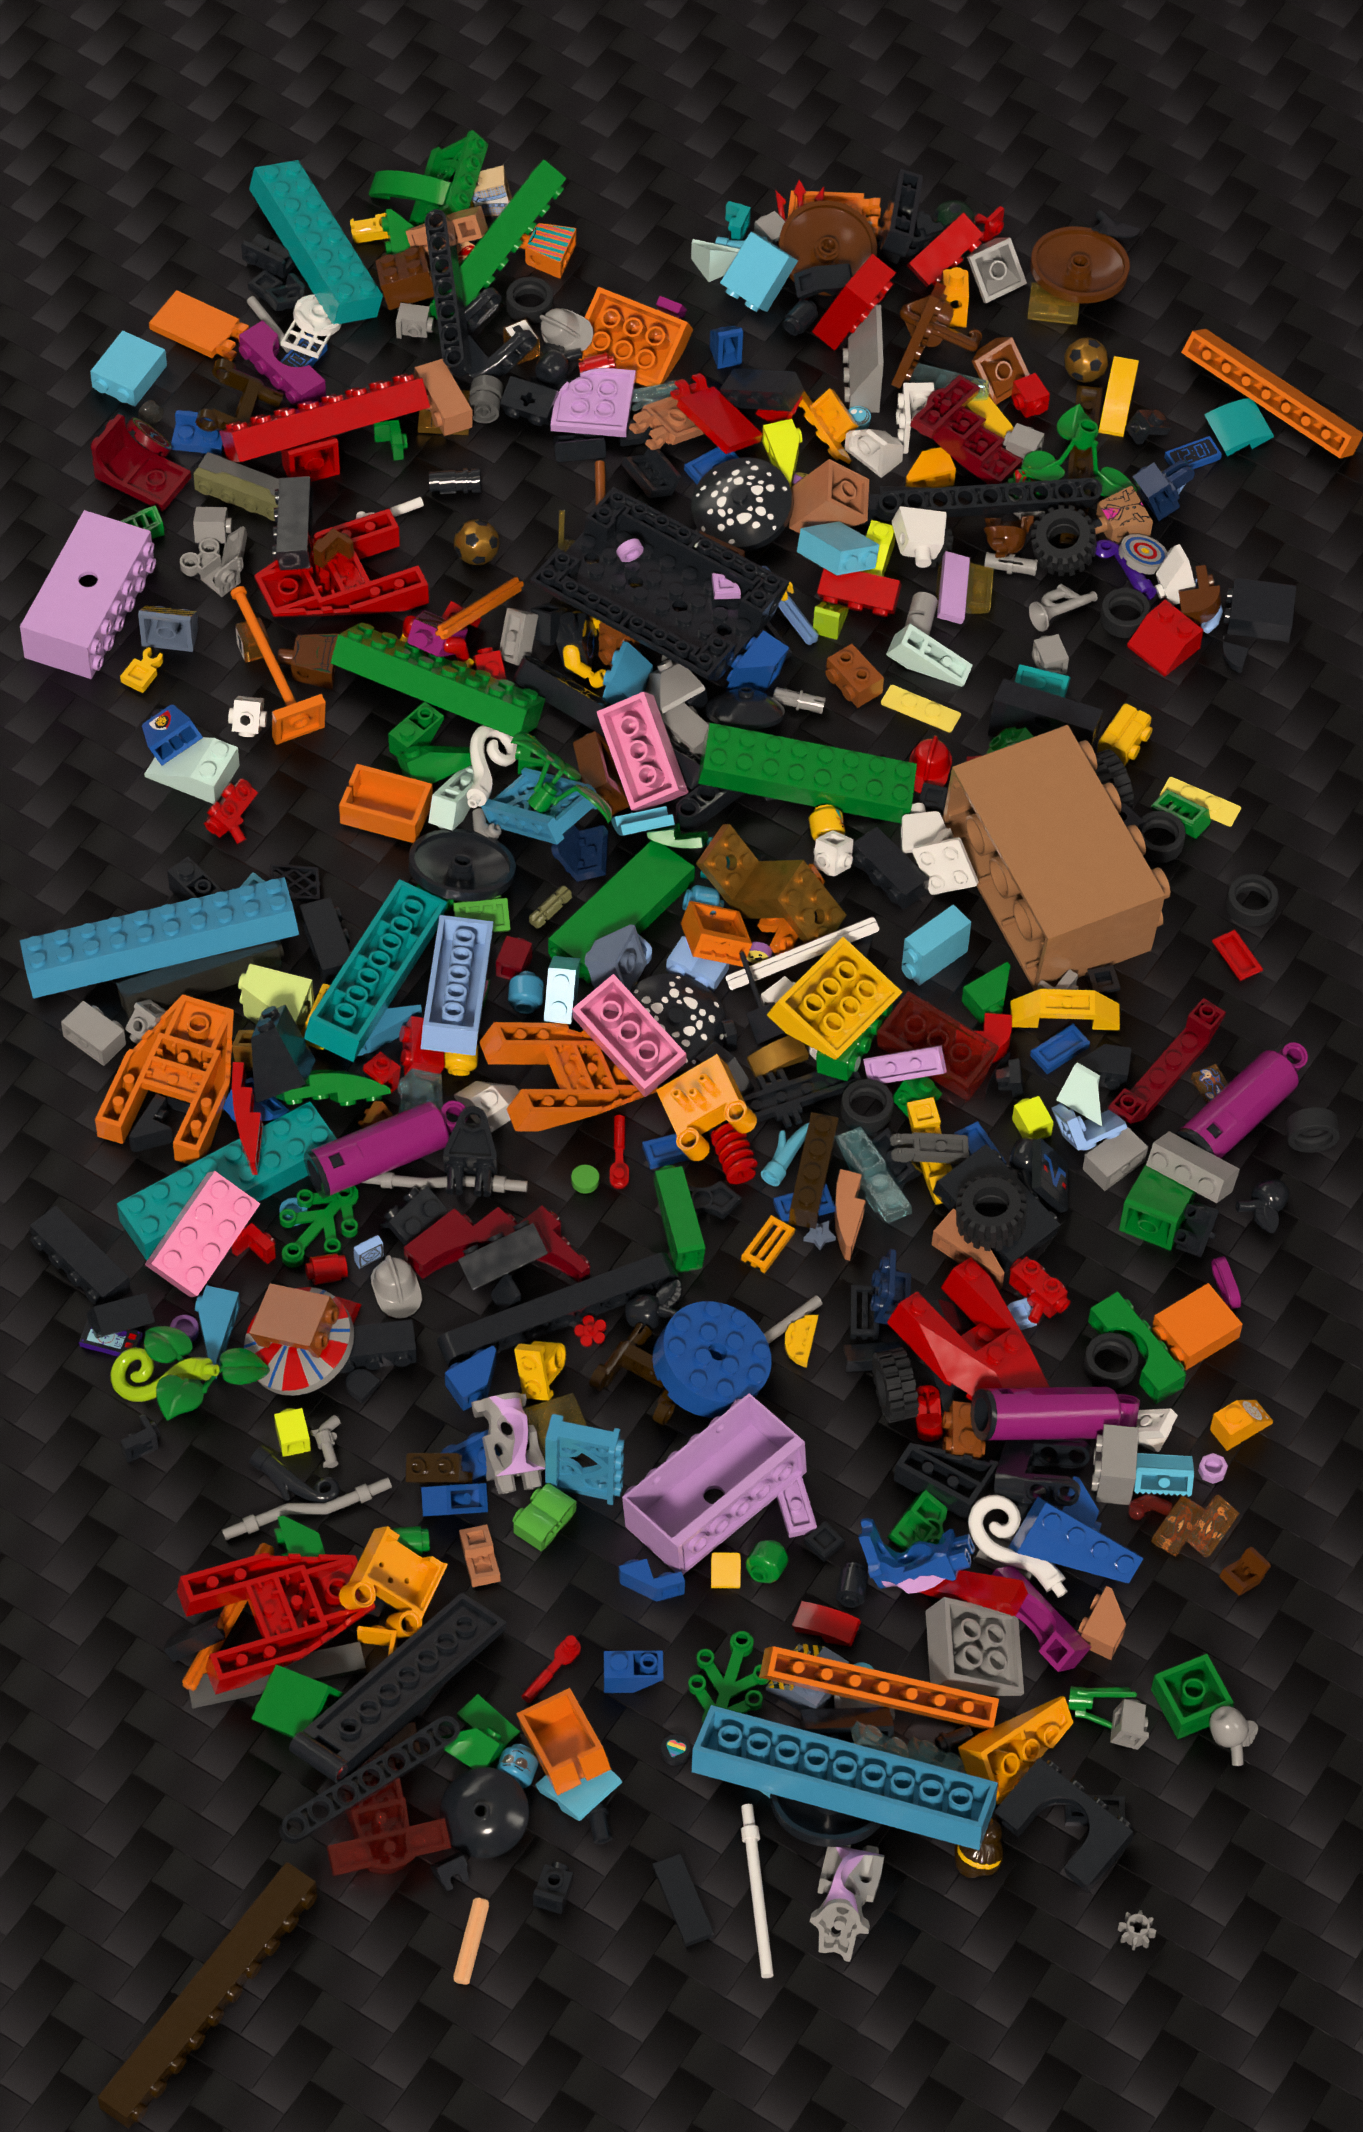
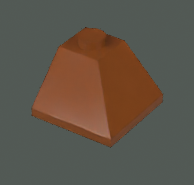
M1013 337L995 338L978 349L972 360L988 396L995 405L1012 395L1013 381L1030 375Z

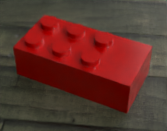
M872 254L845 285L812 332L835 351L850 333H854L860 323L864 322L873 308L881 302L885 294L893 286L890 280L896 272Z

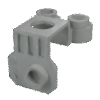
M206 538L199 543L198 555L188 552L181 556L180 569L187 576H194L199 573L201 580L223 597L241 583L240 572L243 569V558L236 556L221 568L219 543L213 538Z

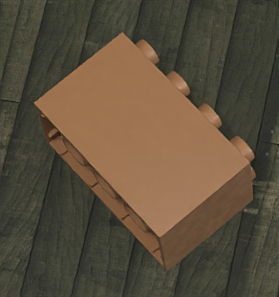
M1068 725L953 766L943 815L946 828L951 829L954 838H961L979 881L977 888L1034 991L1037 990L1038 983L1041 980L1055 987L1069 969L1077 973L1079 978L1085 976L1089 969L1105 967L1109 963L1114 965L1151 951L1157 927L1163 924L1161 910L1164 899L1170 897L1169 882L1162 869L1159 867L1150 869L1143 857L1146 853V846L1140 830L1136 825L1126 827L1119 815L1121 812V800L1116 788L1110 782L1101 784L1095 773L1097 759L1092 746L1086 740L1077 742Z

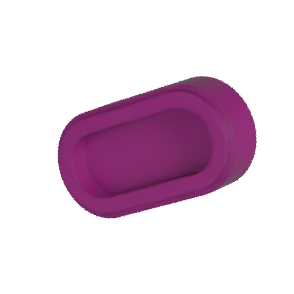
M1223 1256L1213 1259L1212 1272L1223 1301L1230 1309L1239 1308L1241 1306L1240 1293L1226 1258Z

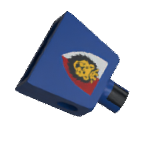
M169 705L165 709L154 710L151 718L142 725L147 746L161 766L203 738L191 719L174 705Z

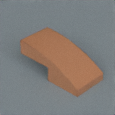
M488 1525L459 1530L472 1587L501 1582Z

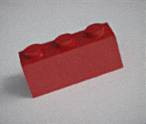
M962 213L910 261L907 266L926 287L931 283L935 286L937 282L942 280L943 270L949 266L951 268L958 266L964 260L961 255L967 250L973 252L982 243L979 238L984 234L965 213Z
M823 568L817 594L819 598H823L822 602H827L828 604L837 605L838 602L848 604L847 608L862 611L863 608L873 610L872 613L875 615L887 617L888 613L895 614L902 584L900 580L860 571L835 575Z

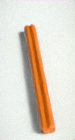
M514 577L438 625V629L435 631L436 636H440L441 640L449 638L522 590L521 587L524 586L523 581H519L518 577Z
M262 1543L254 1555L269 1553L270 1556H273L274 1548L271 1545ZM248 1600L226 1605L219 1616L223 1620L225 1638H227ZM225 1640L198 1652L182 1680L184 1688L196 1690L203 1674L207 1673L206 1665L209 1654L219 1652Z

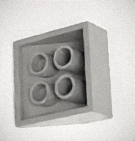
M876 305L864 322L860 323L855 332L848 337V347L843 348V363H847V367L843 369V382L848 383V387H844V402H849V409L854 406H862L869 410L870 413H879L883 376L881 305Z
M947 1597L942 1598L926 1610L930 1683L985 1696H1022L1024 1694L1019 1619L1017 1617Z

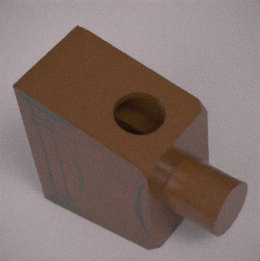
M338 634L298 635L295 640L294 649L279 648L278 664L291 665L292 679L295 681L333 689L337 666L330 662Z

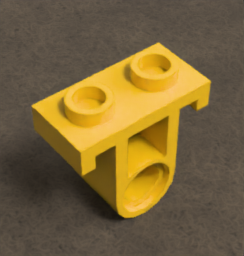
M534 1341L531 1345L518 1344L514 1351L522 1393L526 1394L527 1399L549 1401L554 1395L549 1385L565 1365V1346L562 1343Z

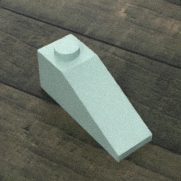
M908 624L894 635L886 653L887 656L907 669L960 687L964 686L973 666L912 624Z
M472 766L456 772L432 795L428 823L437 825L442 830L449 829L453 831L464 820L471 808L468 805L467 792L474 781Z

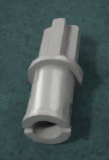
M779 687L775 688L773 698L780 704L797 707L796 710L798 711L800 708L820 714L823 712L826 699L825 697L803 693V690L796 692Z

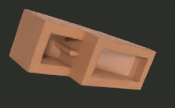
M840 1169L835 1199V1228L844 1259L850 1261L863 1220L866 1200L858 1198L862 1174Z

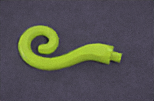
M134 1347L125 1350L117 1357L112 1366L110 1376L114 1390L122 1398L133 1402H143L157 1398L156 1386L162 1377L176 1375L182 1380L188 1378V1380L207 1381L211 1376H217L220 1368L218 1365L213 1364L210 1358L191 1357L178 1362L152 1383L141 1387H134L126 1379L127 1368L133 1361H141V1368L130 1375L131 1380L135 1383L147 1381L154 1371V1360L148 1356L145 1349Z

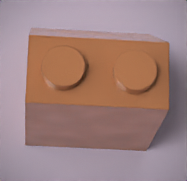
M830 459L791 487L794 504L789 528L800 533L801 528L840 521L848 527L863 524L868 520L869 479Z

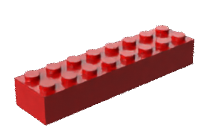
M400 374L393 376L392 382L380 380L369 383L368 389L366 387H355L345 390V395L343 396L342 394H330L321 397L322 402H312L311 400L297 404L298 409L281 408L273 411V416L261 414L250 417L249 423L236 421L226 424V429L219 431L226 458L233 462H243L430 408L423 378L414 377L413 374Z

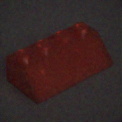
M909 991L877 1031L878 1046L890 1054L941 1045L947 1072L927 1077L966 1101H969L984 1081L999 1050V1046Z

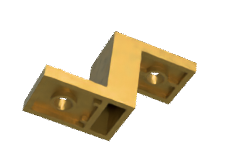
M723 824L696 863L732 910L740 911L742 919L784 918L804 944L835 932L846 917L845 912L804 860L758 861L730 824ZM727 856H728V858H729V860H730L729 868L726 867V866H727V860H726V857H727ZM815 911L817 912V916H818L816 923H815V914H814Z

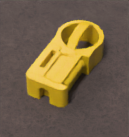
M385 213L375 215L376 218L358 221L351 219L350 225L354 243L388 239L387 231L383 232L381 217H385Z

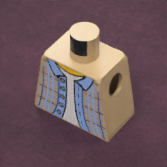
M504 166L480 171L470 208L481 206L484 216H498L512 199Z

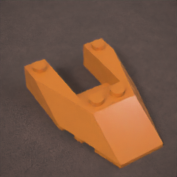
M182 994L160 1017L158 1024L152 1030L148 1029L142 1036V1040L133 1049H129L126 1052L95 1118L97 1137L124 1144L148 1090L191 1103L173 1141L175 1160L190 1165L206 1157L230 1087L234 1010Z
M494 1022L479 1042L488 1064L550 1065L559 1089H521L507 1107V1112L515 1131H542L595 1116L644 1097L584 1029L582 1032L571 1030L568 1024ZM658 1088L654 1089V1090H653L650 1094H648V1095H651V1094H653V1093H656V1090H657Z

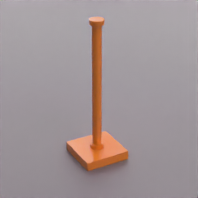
M239 586L234 588L230 594L234 600H237L286 704V707L272 711V737L275 744L277 745L325 728L326 702L322 694L296 702L249 604L245 587Z

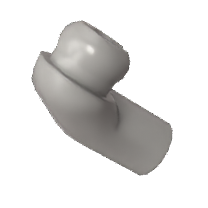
M482 809L473 810L474 831L497 840L501 834V827L498 824L495 826L494 823L487 824L486 816Z

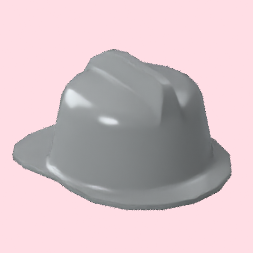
M555 308L548 311L545 315H540L542 337L546 343L560 345L565 353L580 349L582 352L591 344L594 336L593 327L583 316L563 308Z
M387 1255L386 1259L371 1274V1284L376 1300L381 1310L389 1317L397 1319L407 1318L420 1308L422 1302L421 1289L411 1265L400 1258H392L390 1255Z

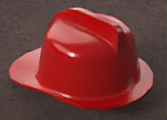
M934 735L932 739L921 741L910 755L909 762L917 764L914 791L921 794L924 783L944 787L948 780L952 756L946 745L938 740V736Z

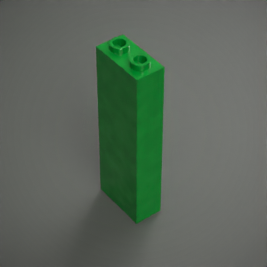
M651 840L548 939V954L551 958L553 956L580 958L579 978L590 983L591 977L588 968L585 966V956L591 950L594 942L628 925H635L637 933L640 935L694 883L695 867L665 845Z

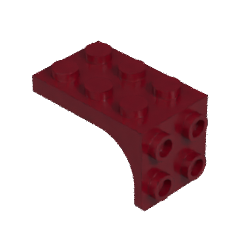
M121 414L111 419L102 434L95 437L92 441L91 450L95 478L150 506H156L162 512L191 479L190 470L138 444L129 434L125 425V417Z

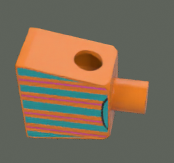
M538 223L531 235L523 234L520 238L523 243L519 248L525 249L526 264L561 279L576 246V228Z

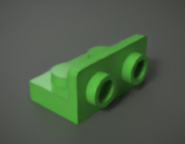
M501 895L483 901H458V903H453L454 917L493 921L492 933L510 931L507 898H501Z

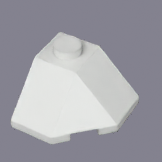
M864 429L846 433L845 450L882 478L902 462L904 445H902L899 439L892 437L886 431Z
M1178 544L1170 548L1156 573L1158 585H1155L1160 600L1165 598L1175 606L1180 604L1179 591L1196 589L1189 559L1181 545Z
M475 1081L454 1094V1098L464 1104L466 1108L476 1106L484 1110L490 1131L493 1132L511 1120L507 1107L519 1093V1090L513 1085ZM470 1115L475 1123H481L477 1115Z

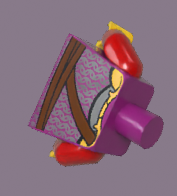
M426 610L422 611L417 617L407 616L405 618L401 641L438 657L456 654L458 661L466 663L470 669L473 667L474 661L469 658L465 641L468 629L463 628L449 638L441 640L440 636H436L435 631L438 629L437 626L446 621V619Z

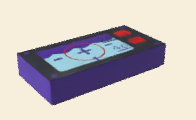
M88 1319L79 1340V1345L87 1349L119 1356L127 1349L139 1347L143 1335L140 1331L130 1329L96 1339Z

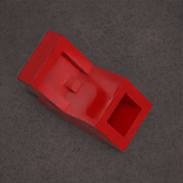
M985 1013L983 1031L957 1030L955 1053L966 1056L982 1055L981 1064H991L999 1061L1009 1049L1012 1015Z

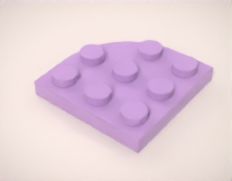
M613 368L592 369L580 373V377L572 382H566L558 392L559 395L554 403L551 431L626 437L636 371Z

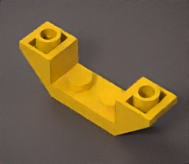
M1038 989L1013 999L1010 1003L1012 1027L1038 1028L1039 1018L1089 1019L1092 1020V1030L1120 1029L1119 1003L1095 990Z

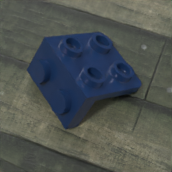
M572 825L563 833L564 839L559 844H552L551 849L554 858L560 861L566 872L570 873L577 882L606 875L608 830L604 825L581 831L575 825Z
M889 1249L886 1256L881 1257L879 1269L874 1270L871 1285L875 1287V1294L872 1296L870 1309L874 1311L875 1323L888 1325L887 1321L898 1304L911 1296V1274L896 1271V1249Z

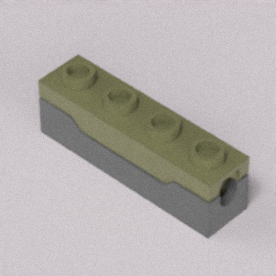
M207 452L193 474L195 490L275 521L274 508L278 507L275 502V489H279V479Z

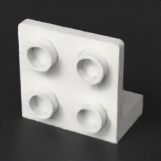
M903 383V392L898 393L896 424H899L897 439L904 445L903 454H908L912 418L921 411L930 394L934 392V383Z

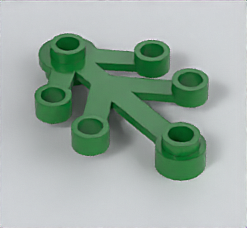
M355 1186L324 1199L318 1193H312L308 1189L300 1190L297 1193V1204L299 1207L310 1208L313 1204L329 1203V1205L322 1210L298 1213L292 1209L281 1211L280 1224L285 1228H291L296 1224L312 1223L295 1243H289L282 1249V1261L287 1267L297 1268L303 1264L305 1259L304 1250L323 1228L326 1240L324 1243L325 1254H340L341 1243L336 1237L334 1216L340 1209L343 1217V1222L341 1223L342 1234L348 1238L357 1235L358 1223L354 1220L352 1207L358 1201V1190ZM349 1193L348 1196H341L340 1194ZM302 1197L310 1198L308 1201L301 1200ZM285 1215H290L293 1217V1219L289 1221L284 1220L283 1218ZM346 1226H353L354 1229H353V1230H346L345 1227H346ZM330 1245L337 1246L335 1250L328 1249ZM297 1251L298 1253L291 1255L288 1252Z
M738 1631L731 1636L730 1650L732 1655L724 1679L714 1664L713 1652L709 1649H702L698 1652L697 1665L704 1669L719 1694L715 1705L705 1690V1678L701 1675L690 1677L688 1689L697 1697L705 1711L702 1723H704L711 1705L742 1714L761 1708L763 1696L757 1690L749 1691L744 1701L728 1707L730 1698L758 1684L764 1685L770 1681L757 1676L762 1664L757 1665L752 1674L736 1681L743 1657L750 1655L753 1651V1637L748 1632ZM745 1639L747 1640V1642L745 1644H739L737 1643V1640ZM703 1656H708L711 1660L709 1662H702L700 1659ZM694 1682H700L702 1686L700 1688H695L692 1686V1684ZM756 1697L759 1702L753 1704L749 1702V1699Z

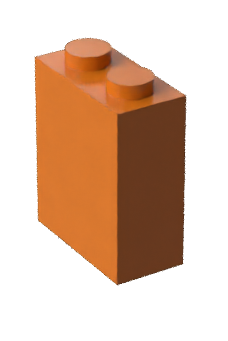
M1207 1283L1156 1314L1153 1320L1152 1333L1157 1340H1162L1165 1343L1171 1357L1175 1361H1179L1185 1370H1188L1238 1339L1243 1324L1211 1285Z

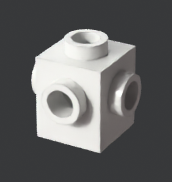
M238 696L234 700V708H230L228 723L232 724V731L239 732V736L254 737L255 734L262 730V727H266L267 711H263L264 698Z
M834 830L817 838L814 848L815 867L830 876H836L851 868L853 861V839Z

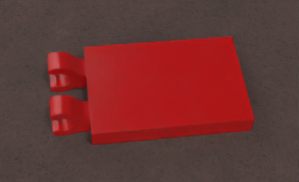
M701 373L692 375L691 378L696 383L690 385L684 379L675 381L674 384L679 389L672 390L670 395L673 399L678 400L676 406L725 454L761 441L763 434L715 387L708 388L704 375Z

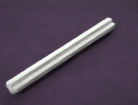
M870 917L749 966L754 981L824 954L842 937L851 943L878 932L879 927L876 919ZM744 968L726 976L727 984L731 990L749 984Z

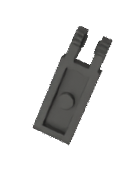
M913 1132V1134L896 1133L890 1137L891 1145L897 1147V1149L891 1152L892 1159L895 1162L907 1163L913 1160L914 1162L960 1164L969 1157L967 1135Z

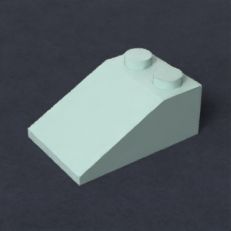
M203 737L163 766L155 757L144 775L146 778L214 804L219 800L220 794L227 787L240 766L238 747L216 738Z

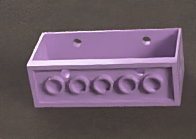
M84 510L20 625L24 658L92 679L96 670L99 671L101 669L106 651L112 649L114 636L117 631L120 632L122 630L127 612L133 610L135 597L138 592L141 593L143 591L148 573L154 571L156 559L153 556L154 543L152 542L151 531ZM84 575H93L98 579L97 583L92 587L80 585L79 580Z
M749 1393L744 1398L736 1400L721 1417H715L700 1434L693 1435L683 1448L672 1452L661 1466L650 1470L645 1479L638 1485L627 1489L622 1497L625 1527L675 1573L682 1571L684 1575L773 1501L782 1491H785L790 1484L797 1481L800 1476L807 1472L805 1441ZM710 1489H719L724 1493V1496L714 1504H710L704 1499V1494Z

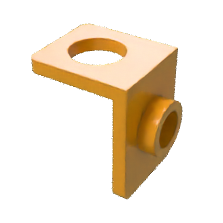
M378 1625L372 1627L358 1626L357 1628L358 1642L390 1646L388 1656L397 1649V1631L388 1630Z

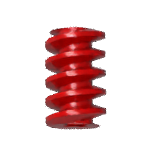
M728 1123L712 1131L711 1142L715 1147L716 1154L719 1156V1162L722 1164V1170L726 1174L727 1181L730 1184H741L753 1179L756 1175L754 1169L757 1167L758 1162L753 1158L754 1152L749 1149L750 1142L745 1140L747 1137L746 1133L737 1132Z

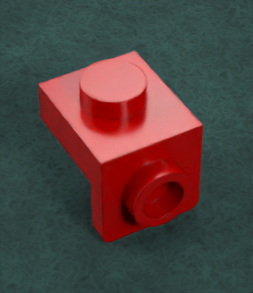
M492 647L477 650L478 655L472 657L476 670L486 671L491 674V677L498 680H507L500 650L493 651Z
M381 1051L363 1066V1071L371 1079L389 1087L391 1093L398 1088L401 1066Z
M251 1223L245 1229L243 1228L233 1243L232 1253L238 1256L249 1247L264 1262L269 1264L276 1258V1243L269 1233H262Z

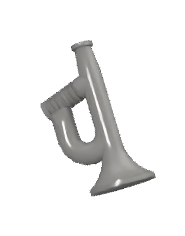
M1060 584L1057 589L1043 595L1041 604L1039 602L1030 604L1029 616L1034 627L1038 631L1043 632L1048 629L1049 621L1054 616L1096 601L1098 597L1095 591L1079 595L1063 584ZM1063 597L1067 599V601L1058 604L1052 602Z

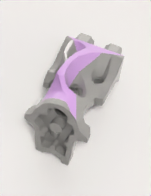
M506 1393L471 1402L474 1417L485 1416L489 1423L488 1435L482 1437L486 1456L487 1481H495L498 1494L516 1491L514 1481L516 1476H522L524 1490L537 1489L542 1486L541 1471L545 1470V1460L538 1445L537 1431L534 1425H528L527 1415L523 1411L527 1400L526 1394ZM506 1422L510 1424L513 1430L511 1435H506L502 1432L501 1423ZM527 1442H529V1450L526 1451ZM495 1444L502 1450V1455H496Z
M851 1845L827 1847L818 1893L823 1894L826 1892L828 1895L820 1908L816 1909L810 1918V1922L819 1931V1952H836L843 1957L844 1961L850 1962L856 1935L859 1933H869V1921L863 1917L862 1906L865 1902L874 1901L880 1883L884 1855L879 1854L878 1847L867 1845L863 1847V1850L852 1849ZM834 1926L835 1929L841 1931L838 1934H834L831 1928Z

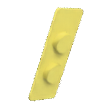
M890 685L881 700V705L949 733L953 731L961 717V713L895 685Z
M1169 777L1160 793L1161 796L1168 789L1209 809L1210 819L1229 827L1233 825L1241 810L1239 805L1173 777Z

